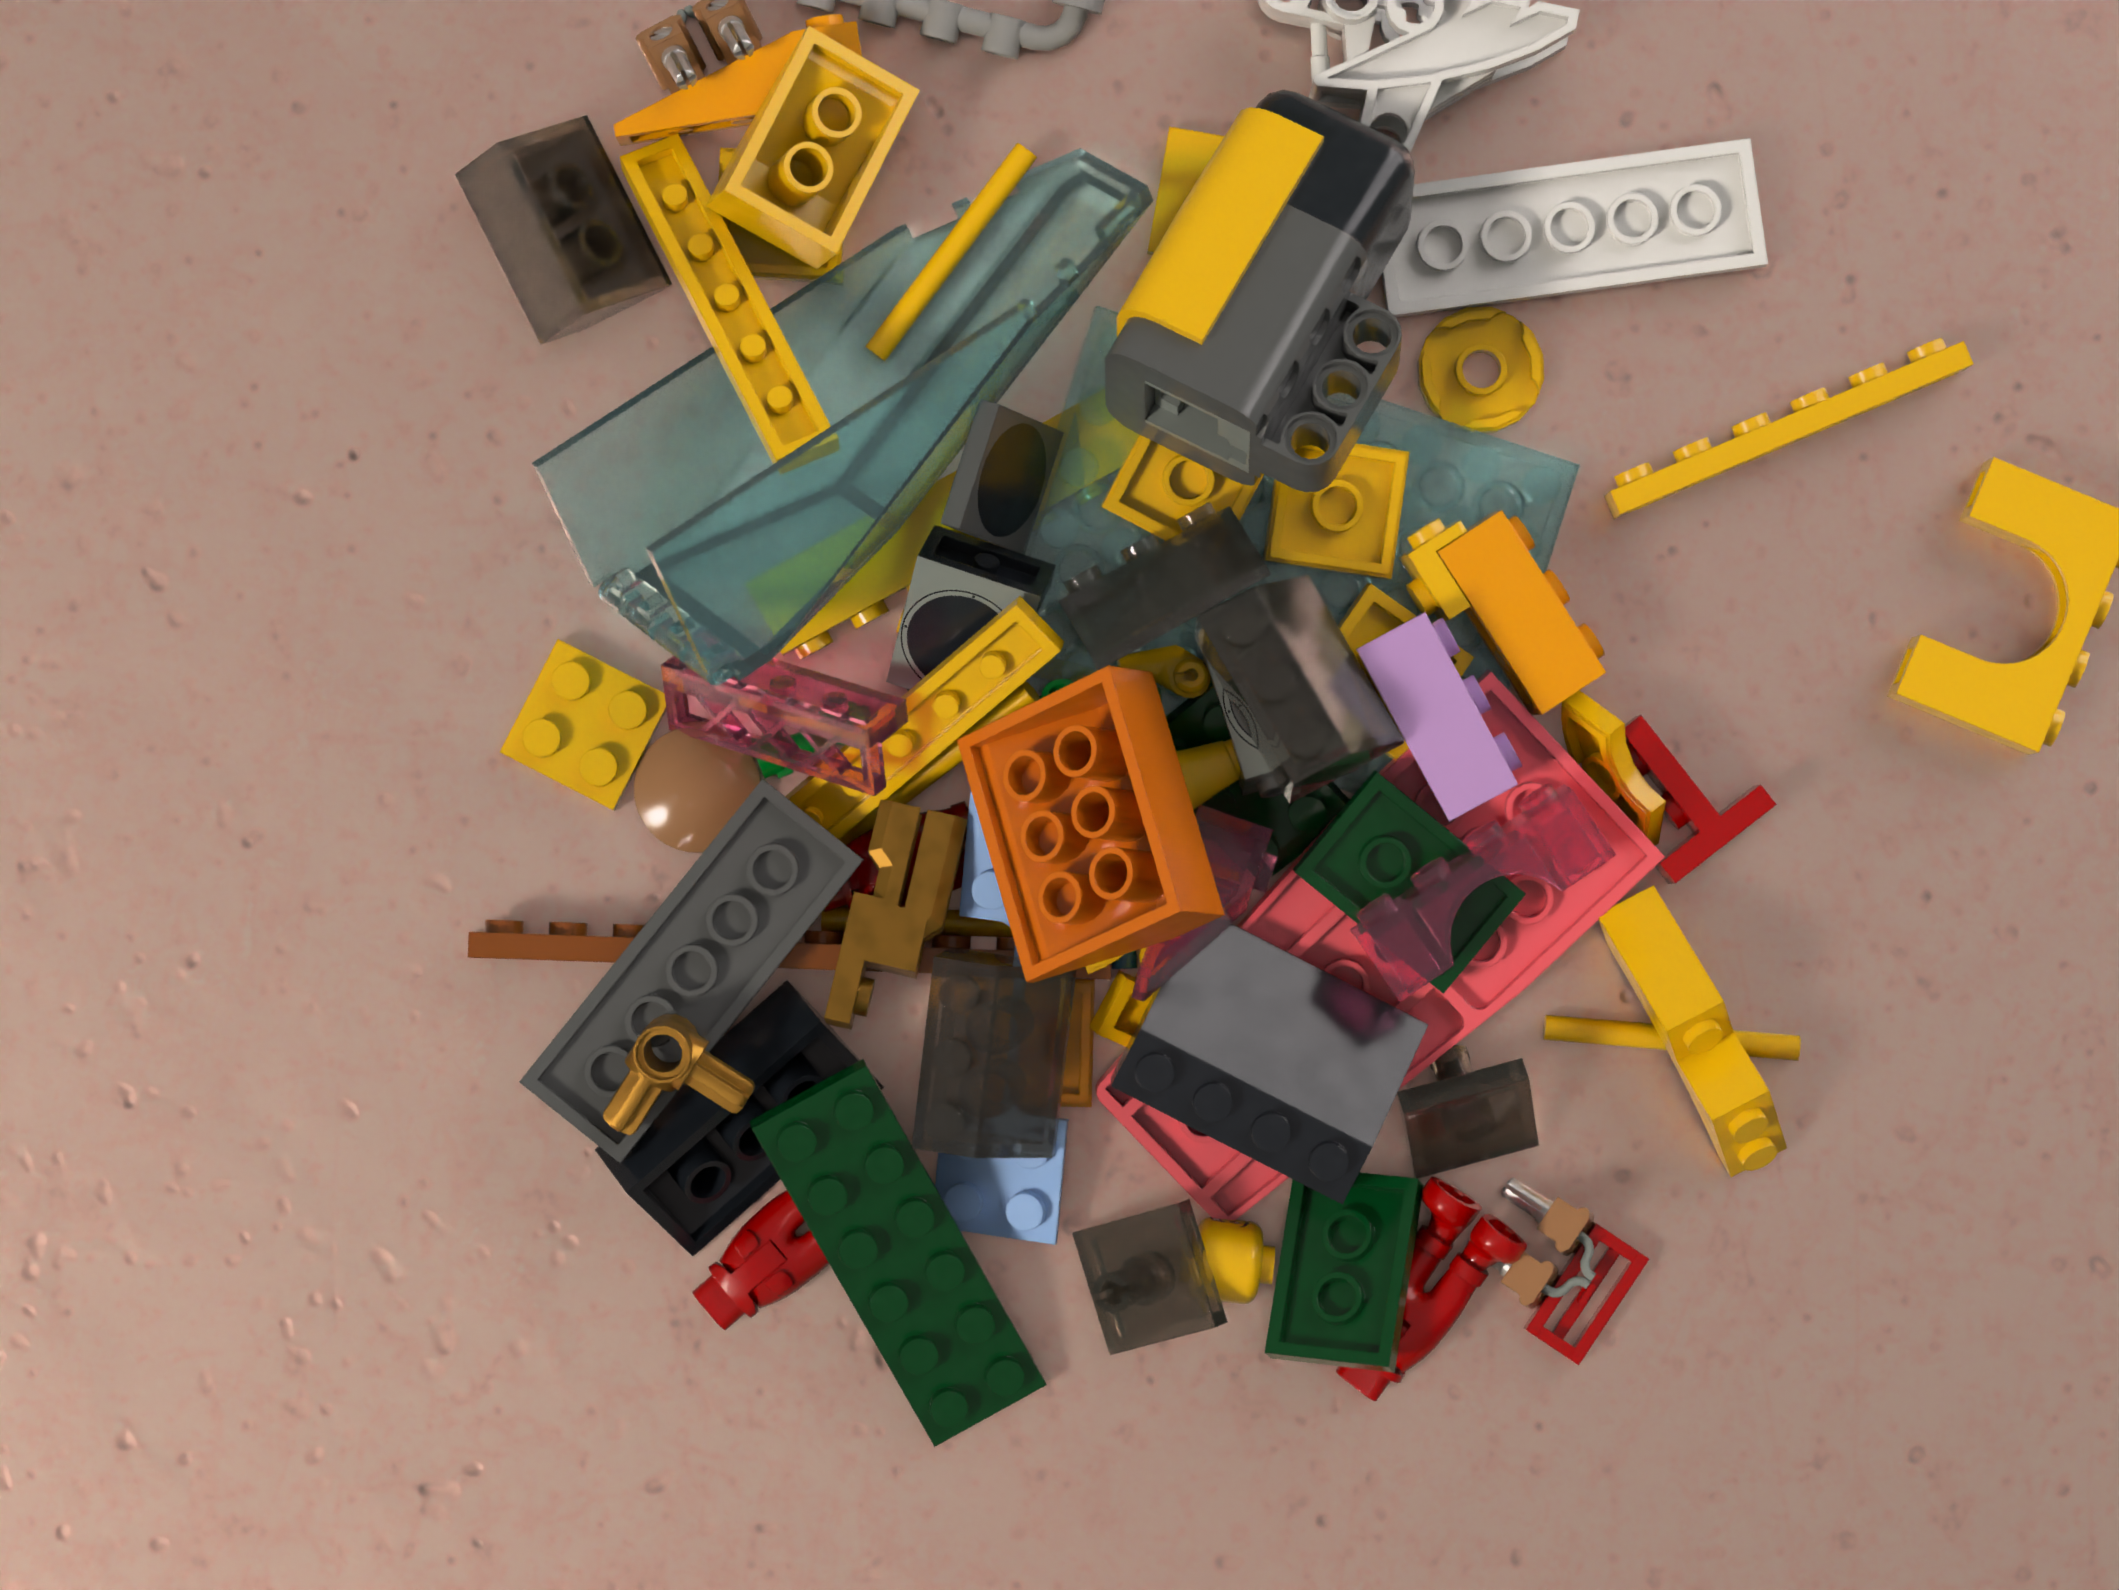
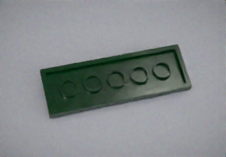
M864 1059L749 1121L754 1134L934 1447L1047 1385L1042 1373Z

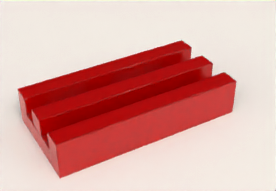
M1595 1222L1587 1233L1593 1242L1594 1249L1599 1242L1608 1247L1592 1270L1596 1275L1587 1289L1584 1287L1580 1288L1552 1332L1545 1328L1544 1324L1562 1297L1545 1295L1524 1326L1525 1330L1577 1365L1581 1363L1649 1261L1648 1257ZM1582 1243L1572 1254L1551 1287L1559 1288L1568 1279L1578 1275L1581 1270L1580 1261L1584 1253V1245ZM1619 1255L1623 1256L1629 1262L1572 1346L1563 1339Z

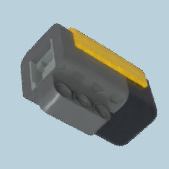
M1289 90L1269 93L1258 103L1256 108L1242 109L1183 202L1116 318L1117 338L1104 359L1105 401L1109 413L1123 426L1238 483L1253 486L1258 478L1265 474L1291 488L1303 492H1318L1328 487L1338 475L1399 367L1402 340L1401 325L1397 318L1388 310L1366 299L1405 235L1411 220L1415 169L1414 161L1408 148L1393 137L1309 97ZM1365 341H1374L1382 344L1386 349L1379 353L1370 354L1360 350L1357 345ZM1334 393H1344L1350 395L1356 401L1346 406H1338L1330 403L1326 398ZM1312 445L1322 449L1325 454L1315 459H1307L1295 453V450L1302 446Z

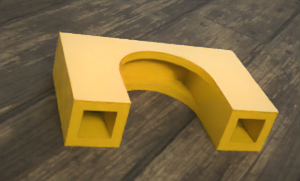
M1992 457L1983 462L1959 521L2019 545L2031 552L2043 563L2053 580L2057 595V613L2053 628L2046 641L2037 651L2020 662L2009 664L1993 663L1979 659L1921 634L1912 637L1887 697L2030 755L2039 753L2042 744L2051 747L2055 742L2065 718V711L2058 709L2060 700L2067 685L2073 688L2077 686L2089 660L2090 653L2082 650L2091 626L2097 629L2102 626L2110 610L2114 594L2106 591L2115 567L2119 569V508Z

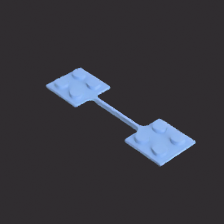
M970 790L959 916L999 921L1010 927ZM1015 945L1001 1097L997 1104L990 1107L946 1101L942 1103L935 1186L961 1231L1056 1245L1069 1119L1023 1112L1017 1107L1013 1099L1025 979Z

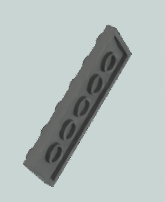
M762 779L519 1082L619 1163L623 1162L680 1091V1089H675L673 1092L663 1090L643 1123L633 1135L618 1132L603 1119V1111L630 1070L625 1064V1058L643 1030L654 1018L664 1014H677L687 1018L695 1026L698 1034L710 1041L705 1049L710 1053L863 863L864 859L767 781ZM668 1035L652 1037L651 1048L660 1060L676 1062L682 1059V1049L673 1037Z

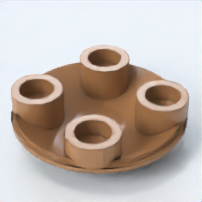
M686 726L666 733L647 749L636 770L634 799L641 820L657 839L681 851L702 853L759 784L761 779L754 758L748 749L731 734L710 726Z

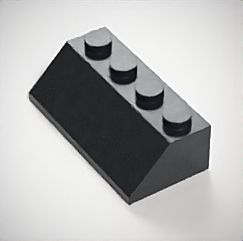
M788 980L728 1031L710 1052L713 1056L753 1080L755 1084L753 1093L737 1114L729 1112L692 1087L684 1084L623 1162L619 1163L599 1146L595 1149L625 1192L692 1256L696 1255L780 1180L779 1175L754 1134L749 1121L860 1061L834 1029L826 1024L825 1019ZM873 1075V1077L875 1078L877 1084L879 1085L880 1089L882 1090V1089L884 1088L883 1085H882V1084L879 1082V1080Z

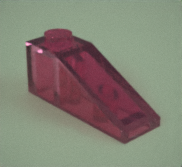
M1199 805L1196 820L1225 915L1174 939L1147 947L1136 976L1131 998L1144 1002L1246 911L1254 889L1266 893L1278 856L1267 852L1273 833L1272 829Z

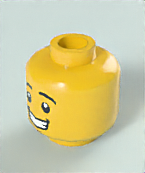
M1207 1217L1199 1223L1197 1231L1186 1232L1182 1282H1190L1193 1294L1201 1300L1249 1304L1257 1295L1259 1283L1272 1285L1276 1247L1263 1245V1231L1253 1221Z

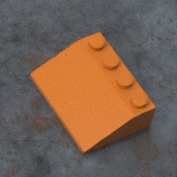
M1108 665L957 739L1026 982H1038L1174 939L1225 915L1153 672Z

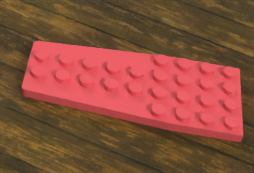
M1489 670L1477 679L1492 708L1481 714L1493 737L1505 732L1522 764V767L1512 771L1518 783L1517 786L1449 822L1409 748L1398 759L1390 761L1379 772L1526 893L1443 994L1293 871L1295 865L1333 819L1237 925L1428 1023L1425 1034L1399 1089L1525 990L1599 920V917L1609 911L1665 858L1659 849ZM1122 1054L1096 1083L1095 1091L1098 1100L1212 1218L1238 1219L1289 1178L1111 1086V1076Z

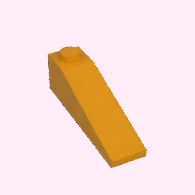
M841 14L822 15L805 21L806 28L810 26L862 56L856 21L844 23L843 15ZM805 29L792 31L755 50L751 57L746 55L744 56L745 60L738 59L698 80L693 87L690 84L687 86L688 89H680L613 124L615 137L619 145L626 146L662 140L677 133L681 137L750 126Z

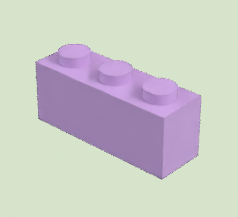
M1426 612L1356 649L1449 822L1518 785L1512 771L1522 767V764L1505 732L1495 737L1490 733L1481 714L1492 708L1474 675L1462 680L1450 657L1461 651L1443 618L1431 623Z

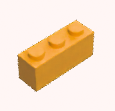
M1499 510L1488 514L1467 528V532L1436 552L1471 605L1464 610L1465 614L1531 715H1543L1606 673L1598 660L1605 655V652L1592 630L1585 623L1577 627L1564 605L1570 601V597L1558 577L1550 569L1542 573L1529 553L1530 550L1535 548V543L1525 525L1517 516L1513 515L1508 519L1504 512Z

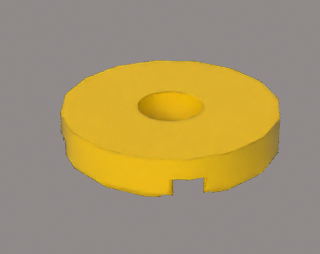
M1466 307L1443 318L1426 337L1417 361L1418 387L1428 409L1447 426L1469 434L1496 433L1517 423L1535 404L1544 382L1543 353L1534 333L1522 321L1494 307ZM1474 353H1485L1496 361L1499 375L1493 385L1486 388H1478L1467 382L1463 374V363L1468 356Z

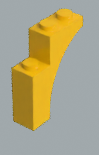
M1653 885L1614 905L1603 916L1599 917L1606 943L1668 1051L1706 1127L1719 1159L1730 1177L1745 1170H1758L1768 1165L1776 1157L1777 1153L1787 1149L1770 1091L1734 1033L1724 1000Z

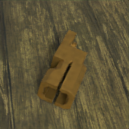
M880 800L868 850L870 859L879 871L873 896L858 892L853 894L824 1016L826 1024L852 1030L855 1015L867 1017L875 979L864 977L866 967L917 979L925 943L943 933L967 832V819L927 810L905 907L901 908L922 815H920L921 808L894 801Z

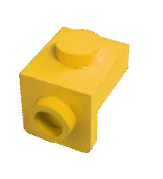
M1440 518L1431 521L1407 537L1412 549L1398 557L1412 578V581L1406 584V589L1421 613L1426 612L1427 616L1434 613L1437 619L1443 618L1444 621L1452 619L1471 606L1436 552L1467 532L1461 520L1453 522L1446 527Z

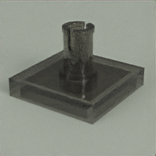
M1456 1044L1430 1065L1432 1071H1434L1436 1082L1397 1092L1409 1159L1415 1178H1422L1539 1146L1530 1082L1522 1058L1473 1071L1467 1047Z
M1190 1199L1089 1226L1072 1233L1110 1355L1212 1329L1228 1322L1213 1273L1207 1261L1206 1250Z

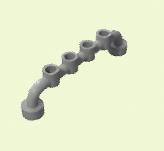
M797 0L796 3L833 13L836 0ZM947 0L838 1L861 6L858 19L895 28L897 17L901 16L921 21L920 35L956 44L960 31L984 37L982 51L1018 60L1021 47L1031 50L1052 51L1068 45L1080 34L1088 13L1101 15L1105 0H1052L1053 3L1064 6L1060 18L1055 23L1047 26L1029 23L1006 15L973 9Z

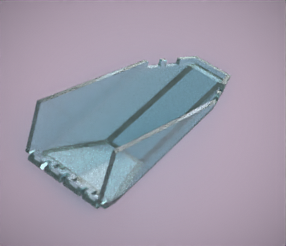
M1081 148L1028 170L1016 186L1019 193L1005 200L885 362L871 353L865 346L971 205L967 197L952 203L957 220L915 238H912L906 224L896 227L772 307L770 310L831 427L774 464L713 346L534 461L532 465L588 582L593 587L601 584L598 590L599 598L711 685H721L733 676L740 681L772 660L898 532L966 444L981 399L998 403L1152 204L1153 199L1148 185Z

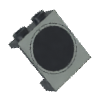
M934 525L916 559L886 682L906 688L909 691L1019 596L1038 613L1051 587L1056 565Z

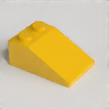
M808 26L734 151L706 207L815 269L820 268L837 254L920 90Z

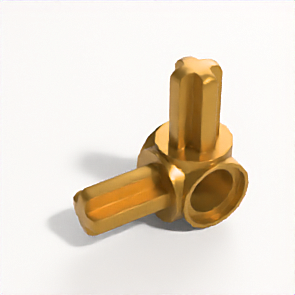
M664 1014L654 1018L649 1023L625 1058V1064L630 1070L603 1111V1119L618 1132L633 1135L643 1123L662 1091L673 1092L675 1089L679 1090L683 1083L729 1112L737 1114L753 1093L755 1084L753 1080L707 1052L705 1049L710 1041L700 1036L695 1026L687 1018L677 1014ZM656 1035L673 1037L682 1049V1059L676 1062L660 1060L651 1048L652 1037Z

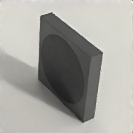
M981 399L941 518V524L1025 555L1064 432L1000 404Z

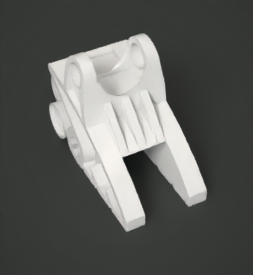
M1257 0L1260 9L1269 18L1281 23L1310 29L1312 86L1308 97L1327 107L1361 109L1359 122L1376 130L1386 129L1393 132L1398 137L1399 142L1408 148L1409 153L1414 146L1424 121L1473 91L1528 71L1564 50L1569 35L1573 34L1576 29L1580 9L1538 1L1529 7L1530 0H1361L1364 7L1357 11L1344 10L1336 4L1335 0H1319L1318 10L1309 9L1312 0H1290V2ZM1403 7L1416 9L1417 20L1420 23L1407 22L1406 10ZM1374 24L1380 25V33L1386 44L1369 51ZM1327 34L1337 40H1342L1343 63L1330 68V57L1328 56Z

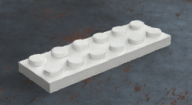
M1751 138L1414 184L1411 220L1408 229L1381 274L1386 310L1398 318L1466 307H1478L1766 267L1768 265Z

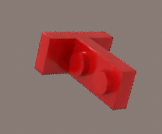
M1642 715L1634 717L1625 724L1626 744L1632 760L1641 775L1645 776L1647 774L1662 793L1661 797L1666 801L1665 817L1677 830L1687 825L1692 831L1690 836L1665 854V858L1655 866L1668 884H1676L1777 805L1760 784L1751 787L1718 813Z

